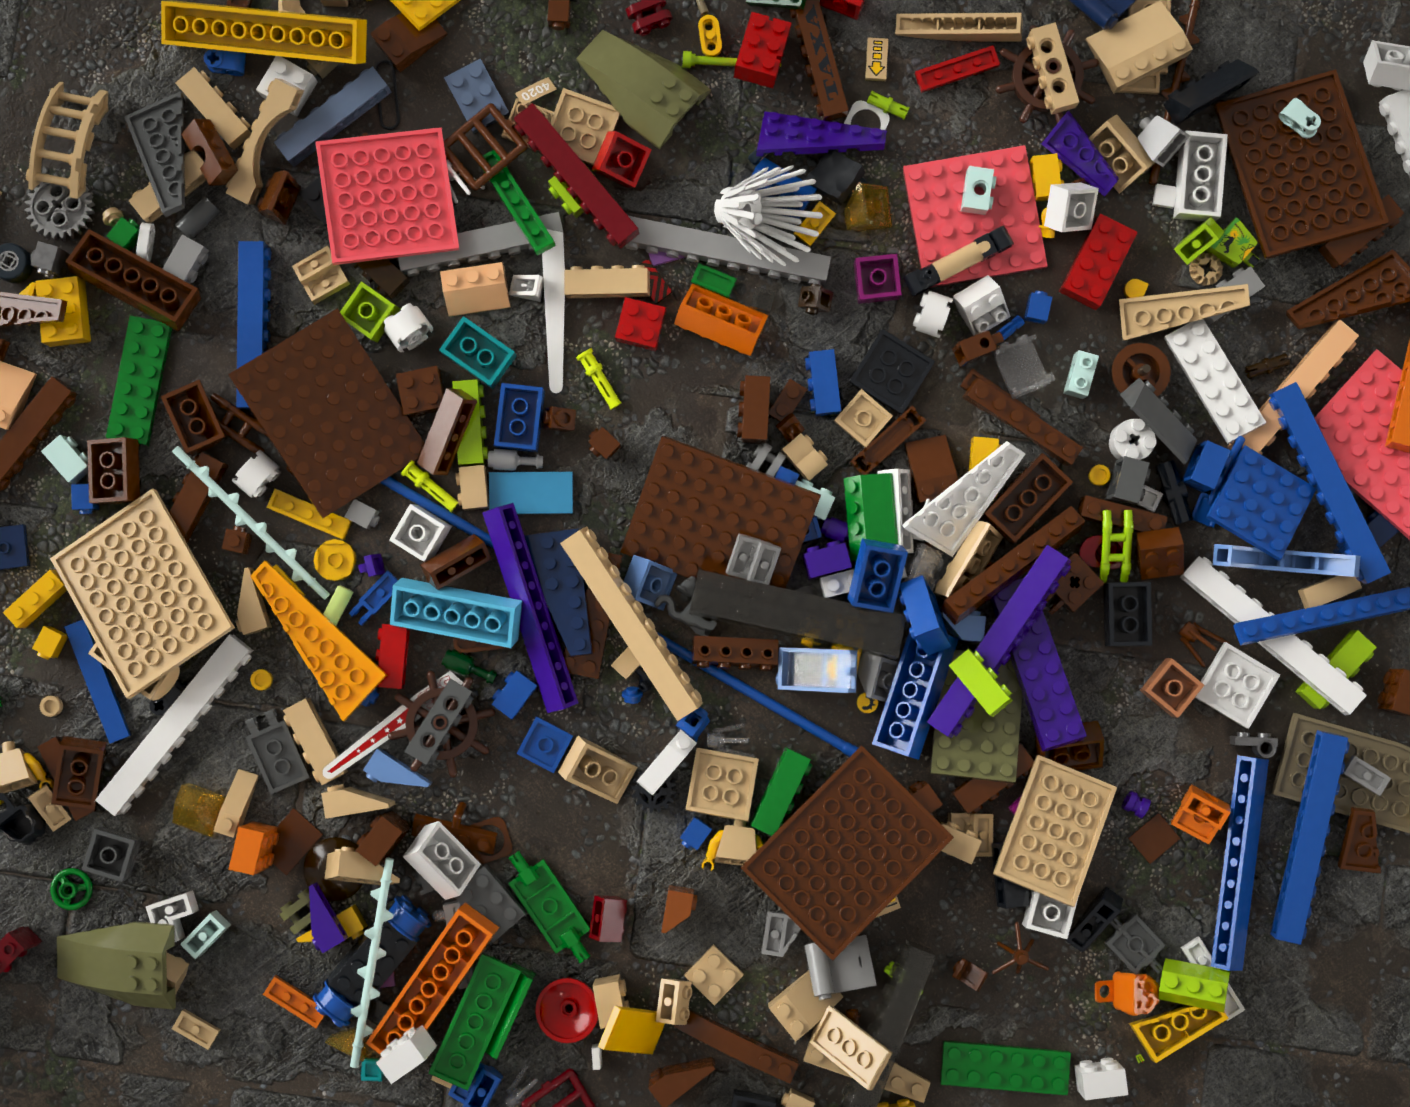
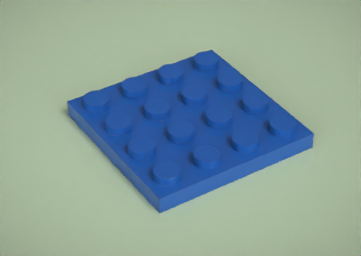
M1245 445L1241 448L1206 518L1274 559L1281 560L1316 491V487L1311 486L1306 481Z

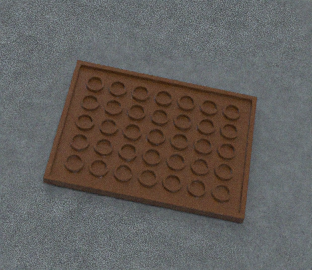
M1336 69L1215 104L1214 109L1223 134H1228L1227 147L1265 259L1385 226L1389 223ZM1294 98L1301 100L1309 109L1318 114L1321 119V124L1312 138L1301 137L1279 118V113Z
M338 308L228 374L322 519L404 468L409 462L418 459L425 444L409 418L404 415L402 407Z
M662 435L620 552L632 557L636 555L673 569L674 573L687 578L694 576L698 582L777 611L821 494ZM738 533L781 547L768 587L749 583L747 579L727 575L726 569Z
M861 745L741 866V869L833 961L954 837Z

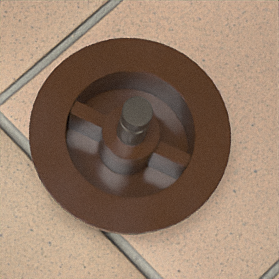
M1135 343L1125 347L1117 354L1112 364V379L1120 393L1140 378L1144 383L1148 380L1156 389L1153 393L1159 396L1166 389L1170 380L1171 370L1167 357L1160 349L1151 344Z

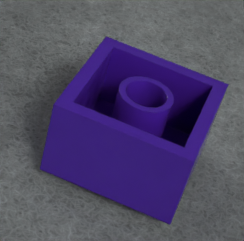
M837 540L827 543V548L820 549L819 546L808 548L806 553L802 555L808 579L850 569L852 565L846 543L840 544V541Z

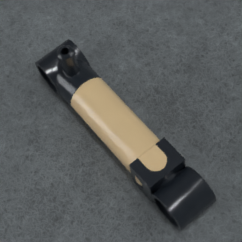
M1004 225L975 239L974 242L907 274L903 279L914 297L951 276L1007 250L1014 245V242Z

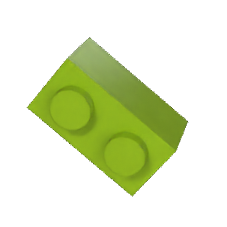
M1210 217L1179 242L1174 250L1188 265L1218 241L1225 232Z

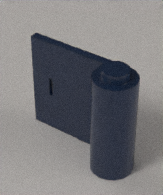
M1137 0L1069 1L1103 30H1106L1108 28L1112 29L1118 22V18Z

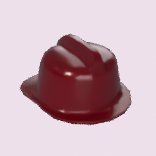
M1102 535L1088 538L1080 548V557L1088 566L1100 568ZM1111 542L1110 553H1123V542ZM1110 562V569L1121 567V562Z

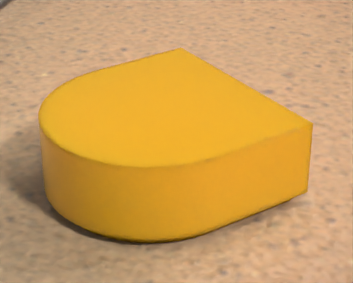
M1132 279L1125 284L1124 295L1126 298L1143 297L1149 284L1139 279Z

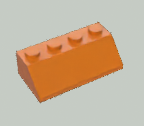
M692 283L679 307L674 324L684 330L699 334L701 337L718 342L720 345L737 350L739 353L751 356L768 315Z

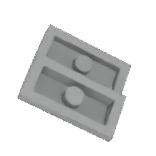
M738 533L726 573L727 575L747 579L749 583L768 587L781 547Z

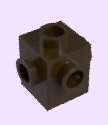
M814 283L811 286H802L798 307L805 309V313L810 315H817L818 312H830L834 292Z

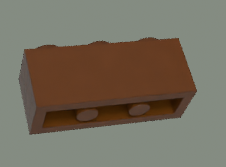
M473 534L420 564L427 581L439 590L492 558L485 542Z

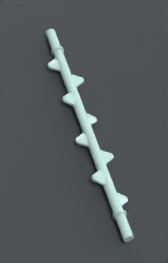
M179 446L172 451L187 466V469H190L209 487V497L218 496L236 514V526L247 524L266 543L265 551L267 553L275 552L293 569L292 580L294 582L304 580L308 584L307 586H310L324 600L330 595L316 581V578H313L295 560L297 552L295 548L284 550L266 532L267 524L265 522L257 523L238 505L240 495L237 492L227 494L209 477V467H199L195 463L196 461L192 460Z
M385 858L383 875L380 879L381 887L372 890L370 893L378 901L374 927L364 932V935L371 939L367 966L357 970V974L363 977L365 981L361 1004L351 1009V1013L358 1017L355 1040L352 1043L353 1051L350 1063L352 1068L359 1067L361 1050L364 1046L363 1038L373 1033V1029L366 1025L370 1000L380 996V992L372 987L376 962L378 959L386 956V951L379 947L383 922L393 919V914L386 909L389 886L392 882L393 858Z

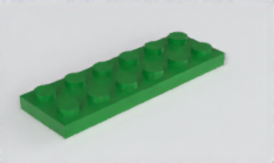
M135 316L129 317L106 438L108 439L127 437L137 439L141 445L149 446L172 331L171 327L160 321Z
M482 953L428 1074L468 1091L518 980L521 969Z
M943 1040L940 1084L1068 1095L1071 1052Z

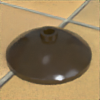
M331 837L318 842L310 849L304 862V877L308 887L317 882L326 899L330 901L347 899L354 895L363 885L362 883L325 879L328 853L335 852V849H341L342 847L355 848L354 852L358 848L354 842L342 837Z

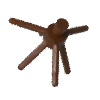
M1015 922L1018 949L1013 950L998 941L997 945L1013 954V959L993 970L992 974L994 975L1016 962L1018 963L1016 968L1017 974L1020 973L1022 965L1027 962L1048 971V966L1029 958L1028 951L1032 947L1034 939H1031L1025 949H1022L1019 923Z

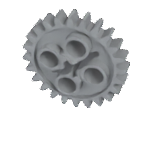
M41 182L39 188L35 187L33 189L35 191L34 194H27L31 200L25 201L26 205L29 206V208L24 209L29 215L26 218L29 222H32L31 227L37 229L36 232L39 235L44 233L46 239H49L51 235L55 241L58 240L59 236L63 241H66V235L74 239V232L81 235V227L88 229L85 222L93 221L89 215L95 214L93 209L90 208L95 206V203L91 200L93 196L91 193H88L89 189L87 186L86 191L78 199L69 196L70 189L66 186ZM61 190V195L55 197L56 192ZM79 202L76 208L71 209L72 204ZM49 206L46 212L41 213L44 207ZM65 218L64 223L58 225V221Z

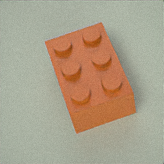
M254 821L238 827L228 870L255 875L272 866L275 856L272 853L273 845H277L279 840L278 827Z

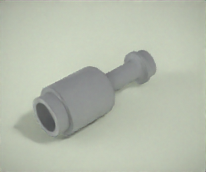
M494 449V451H489L488 467H493V470L514 471L518 465L536 466V469L543 468V456H539V454H537V457H520L516 450Z

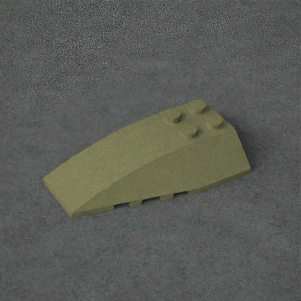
M602 30L576 58V61L592 81H595L599 86V90L603 95H606L614 109L622 115L625 123L659 150L673 134V128L694 104L699 106L711 92L709 87L679 64L605 30Z
M130 922L108 928L60 935L57 937V977L134 1006L175 1009V987H167L166 951L175 946L174 925Z

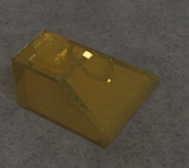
M866 183L857 184L844 209L847 230L868 231L891 228L892 219L888 187Z
M190 783L182 784L174 803L172 823L213 837V830L226 797Z

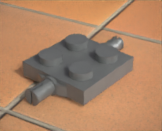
M1134 913L1123 923L1115 917L1113 919L1114 922L1111 921L1110 923L1115 928L1114 933L1104 943L1134 974H1137L1143 967L1148 965L1157 974L1160 973V970H1163V966L1155 958L1158 952L1166 945L1137 914Z

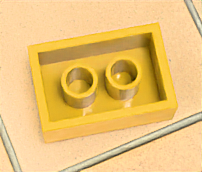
M78 276L35 281L38 297L68 301L64 322L40 324L41 343L53 347L91 342L85 281Z

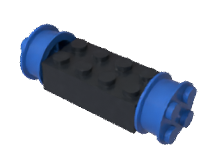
M404 894L401 897L395 896V902L388 910L393 914V919L383 922L379 947L386 951V956L378 959L376 962L372 985L376 990H379L417 942L420 941L419 936L425 928L432 926L427 918L429 914L421 907L417 909ZM374 922L370 925L368 929L374 927ZM364 934L330 973L328 979L324 982L325 987L320 993L313 995V1000L316 1003L315 1009L320 1014L329 1016L333 1023L340 1028L351 1024L350 1019L353 1016L351 1009L361 1004L365 979L357 974V970L367 966L371 939Z

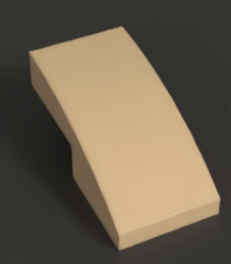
M627 647L611 666L628 680L640 664L630 648Z

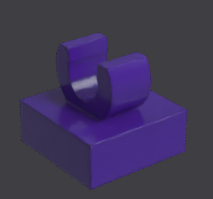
M381 554L364 556L365 563L358 565L360 573H368V577L381 576L385 573Z

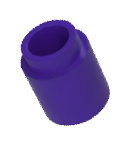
M826 517L820 530L821 533L832 540H839L840 543H843L844 540L848 541V523L833 517L831 519Z

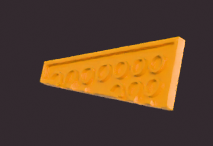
M264 560L251 575L252 580L272 608L271 610L278 617L283 625V629L290 636L293 645L307 667L314 674L318 681L317 683L324 690L329 698V702L339 714L340 719L346 721L387 674L268 561Z

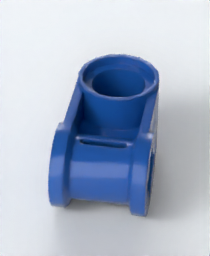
M210 49L204 54V62L211 72L233 76L244 75L246 53Z

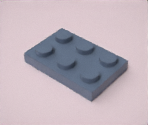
M481 59L444 77L466 121L470 120L489 103L494 104L504 117L510 115ZM490 113L481 122L487 127L497 121ZM475 127L471 129L473 134L478 132Z

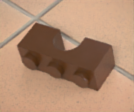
M193 119L181 135L190 151H205V162L200 167V170L208 184L226 185L236 174L238 168L210 119Z

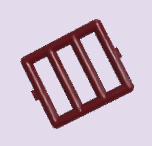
M572 1068L567 1069L552 1081L547 1080L540 1085L542 1088L521 1103L522 1107H532L531 1105L569 1079L575 1090L552 1107H567L579 1097L585 1107H596Z

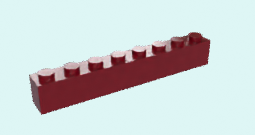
M533 103L513 118L516 124L514 128L521 137L525 135L529 140L527 144L534 153L538 151L542 157L540 159L547 168L551 166L555 171L553 175L560 183L564 182L567 185V192L573 199L577 197L581 202L579 206L586 215L590 213L593 216V223L600 231L603 229L608 234L606 238L612 246L617 245L621 249L640 234L634 222Z

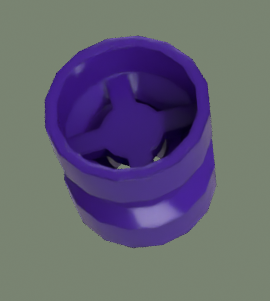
M1131 790L1122 803V809L1127 812L1134 811V815L1142 819L1150 807L1151 800L1145 797L1140 799L1138 793Z

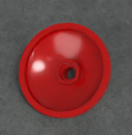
M574 978L555 980L542 990L537 999L535 1009L537 1022L541 1030L549 1038L557 1042L574 1043L587 1037L597 1024L598 1013L594 992L587 984ZM566 1005H572L573 1011H568Z

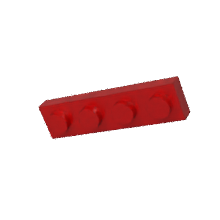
M994 45L917 70L915 71V76L922 93L1000 66V62Z

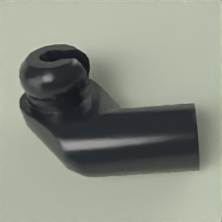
M640 665L635 673L639 675L638 688L641 692L645 693L651 689L652 682Z

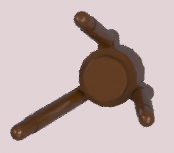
M1188 621L1178 633L1182 636L1179 640L1187 646L1200 665L1205 667V663L1189 641L1195 642L1198 639L1213 651H1216L1217 648L1203 638L1201 633L1221 643L1227 642L1230 644V642L1200 627L1195 622L1191 623Z

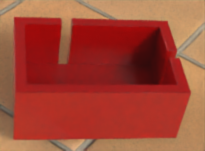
M751 12L736 61L734 78L774 88L789 38L791 22L773 18V21H770L769 16Z

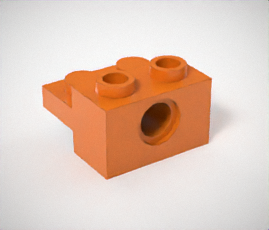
M1191 784L1181 801V806L1171 821V825L1210 844L1218 829L1221 830L1230 815V805Z

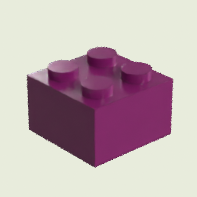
M897 254L855 258L854 272L858 304L900 299L902 294Z

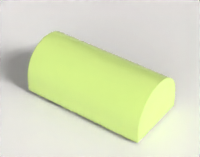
M342 585L337 586L323 613L335 626H337L354 593Z

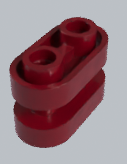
M642 0L626 8L625 11L628 19H636L632 24L635 34L645 36L652 29L657 27L662 29L671 24L670 21L673 17L670 10L662 9L666 5V0ZM655 11L654 14H651V15H649V16L643 17L644 15L649 14V13Z

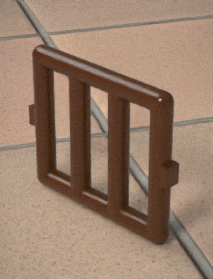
M492 103L486 105L444 140L445 155L452 164V169L457 175L460 174L475 191L528 148L527 143L514 129V124L509 119L506 120ZM490 113L516 143L517 147L511 152L507 153L481 122ZM473 127L478 130L501 158L493 167L466 137L465 134ZM459 140L485 171L477 180L473 178L449 149L456 141Z

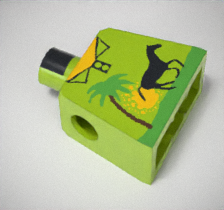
M1236 217L1223 230L1225 233L1205 251L1213 253L1214 256L1220 258V261L1232 268L1237 267L1242 261L1248 267L1251 266L1253 268L1260 260L1251 252L1258 242Z

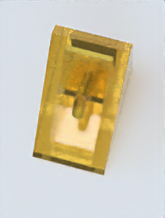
M357 1026L330 1035L325 1043L352 1056V1043L355 1040ZM364 1038V1046L362 1047L360 1061L362 1062L368 1056V1050Z

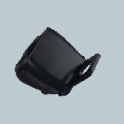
M0 793V800H3L7 805L6 810L0 813V832L9 841L31 845L37 837L45 834L46 822L31 802L15 807L6 794Z

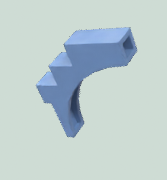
M1214 544L1213 565L1359 577L1361 556L1286 550L1282 559L1276 560L1255 547Z

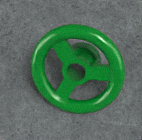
M67 868L60 871L53 878L50 887L53 901L65 910H77L85 906L90 900L93 891L89 876L76 868ZM66 875H77L85 883L76 885L70 882ZM59 881H60L62 884L60 885L58 892H59L60 897L63 898L64 901H62V900L59 898L58 893H57V885H58ZM69 886H70V887L72 888V890H73L72 893H70V892L68 891V887H69ZM86 890L85 896L80 902L70 904L78 891Z

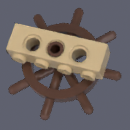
M1056 22L1041 27L1032 25L1029 28L1030 33L1027 37L1028 46L1019 56L1005 48L1000 50L1002 57L1015 64L1012 70V82L997 86L996 92L1002 94L1012 90L1015 91L1017 97L1026 105L1020 116L1021 123L1028 121L1033 110L1051 112V115H1055L1058 123L1064 116L1063 111L1076 108L1079 104V99L1088 104L1095 102V97L1081 90L1084 79L1083 70L1097 67L1099 60L1091 59L1081 62L1076 52L1069 47L1075 36L1073 29L1067 31L1061 42ZM1032 55H1034L1033 63L1027 60ZM1022 68L1032 72L1035 76L1022 79ZM1038 83L1033 95L1025 88ZM1055 86L1061 88L1062 92L1057 93ZM1045 91L1046 97H1044V100H1040L1041 95Z

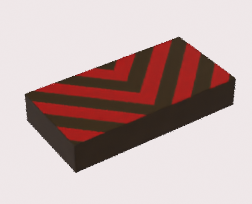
M648 259L639 264L644 265L650 271V298L657 305L672 294V291Z

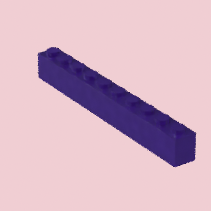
M514 503L483 512L484 520L511 599L522 600L520 630L547 713L578 704Z
M1046 545L976 649L984 658L983 665L987 669L991 667L997 675H999L997 671L1000 666L1005 665L1011 657L1009 653L1013 647L1017 648L1023 639L1021 635L1025 629L1029 630L1034 624L1036 613L1038 611L1041 612L1047 604L1046 598L1050 593L1054 594L1059 586L1057 582L1061 576L1065 577L1071 569L1070 559L1049 545ZM959 677L956 678L927 721V723L950 738L960 733L963 728L962 722L973 714L975 710L973 706L977 702V699Z

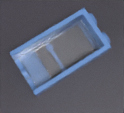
M779 647L778 673L776 675L778 690L856 693L857 650Z

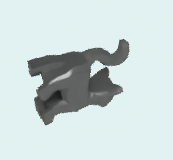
M694 576L684 580L681 585L676 587V590L682 595L692 598L682 612L676 611L675 601L671 596L664 594L656 598L654 601L655 607L658 608L662 603H666L668 614L673 619L689 626L699 636H709L717 624L714 620L708 621L704 618L707 611L712 610L723 614L728 607V604L724 602L721 604L717 603L708 592L702 590L697 583V578Z

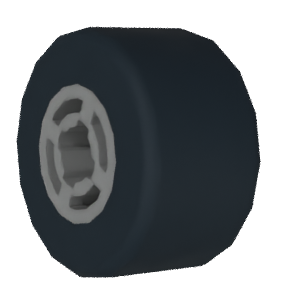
M13 243L0 245V278L10 283H20L26 280L33 270L30 253Z

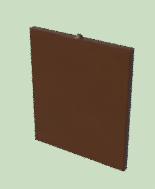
M1157 813L1128 839L1148 863L1151 864L1175 844L1180 837L1170 827V824Z

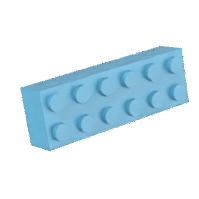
M401 578L393 585L390 625L512 648L519 639L522 600L448 586L437 590L430 583Z

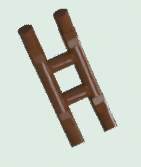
M212 394L211 400L227 410L223 419L219 421L224 434L255 454L259 450L264 453L265 450L245 438L252 427L268 437L258 420L218 394ZM234 416L245 422L239 432L228 427Z

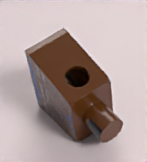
M985 331L958 342L952 350L961 368L991 355L997 350L996 346L1004 343V339L1000 332L991 335L989 331Z

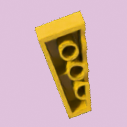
M1187 1005L1131 1022L1129 1025L1151 1060L1157 1063L1229 1018L1225 1012Z

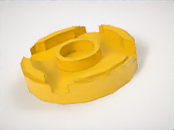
M332 539L325 541L316 550L314 555L315 569L327 580H344L351 575L356 566L355 551L351 545L342 540Z

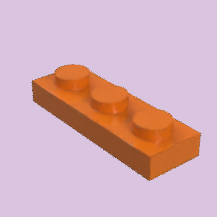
M277 975L273 977L263 993L264 996L315 1028L320 1025L325 1017L315 1009L316 1003L313 998Z

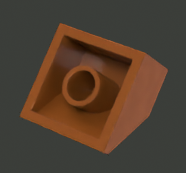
M669 885L661 933H667L688 918L691 910L695 911L697 895H694V889Z

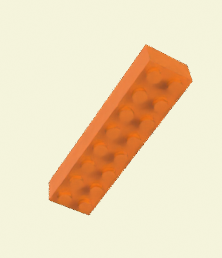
M465 902L456 911L365 1044L380 1054L387 1048L386 1046L396 1038L399 1040L412 1027L417 1029L423 1025L426 1031H428L500 927Z

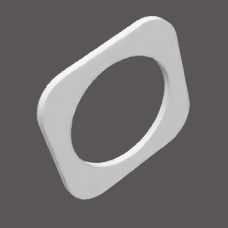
M856 101L844 124L851 125L852 117L858 111L871 110L880 119V129L885 130L890 118L888 113H884L882 109L865 101Z

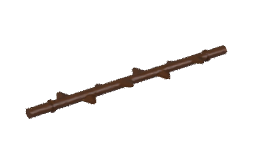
M1192 0L1189 5V13L1179 16V21L1186 26L1184 33L1190 45L1197 44L1200 40L1193 34L1197 13L1200 9V0ZM1187 57L1177 62L1172 86L1161 92V95L1167 100L1169 99L1168 95L1179 89L1181 83L1190 80V76L1184 71ZM1166 110L1164 119L1171 123L1172 118ZM1157 163L1152 165L1148 182L1151 185H1156L1161 166Z

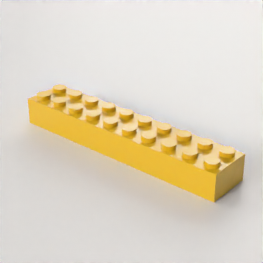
M161 1L162 44L350 64L366 63V19L183 1Z

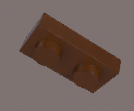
M789 379L769 410V416L781 422L786 416L794 412L807 389Z

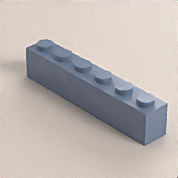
M373 66L370 69H365L357 79L345 84L340 92L328 97L323 105L315 107L310 112V115L298 120L293 128L281 133L274 143L289 163L295 167L317 150L316 141L332 139L392 92Z

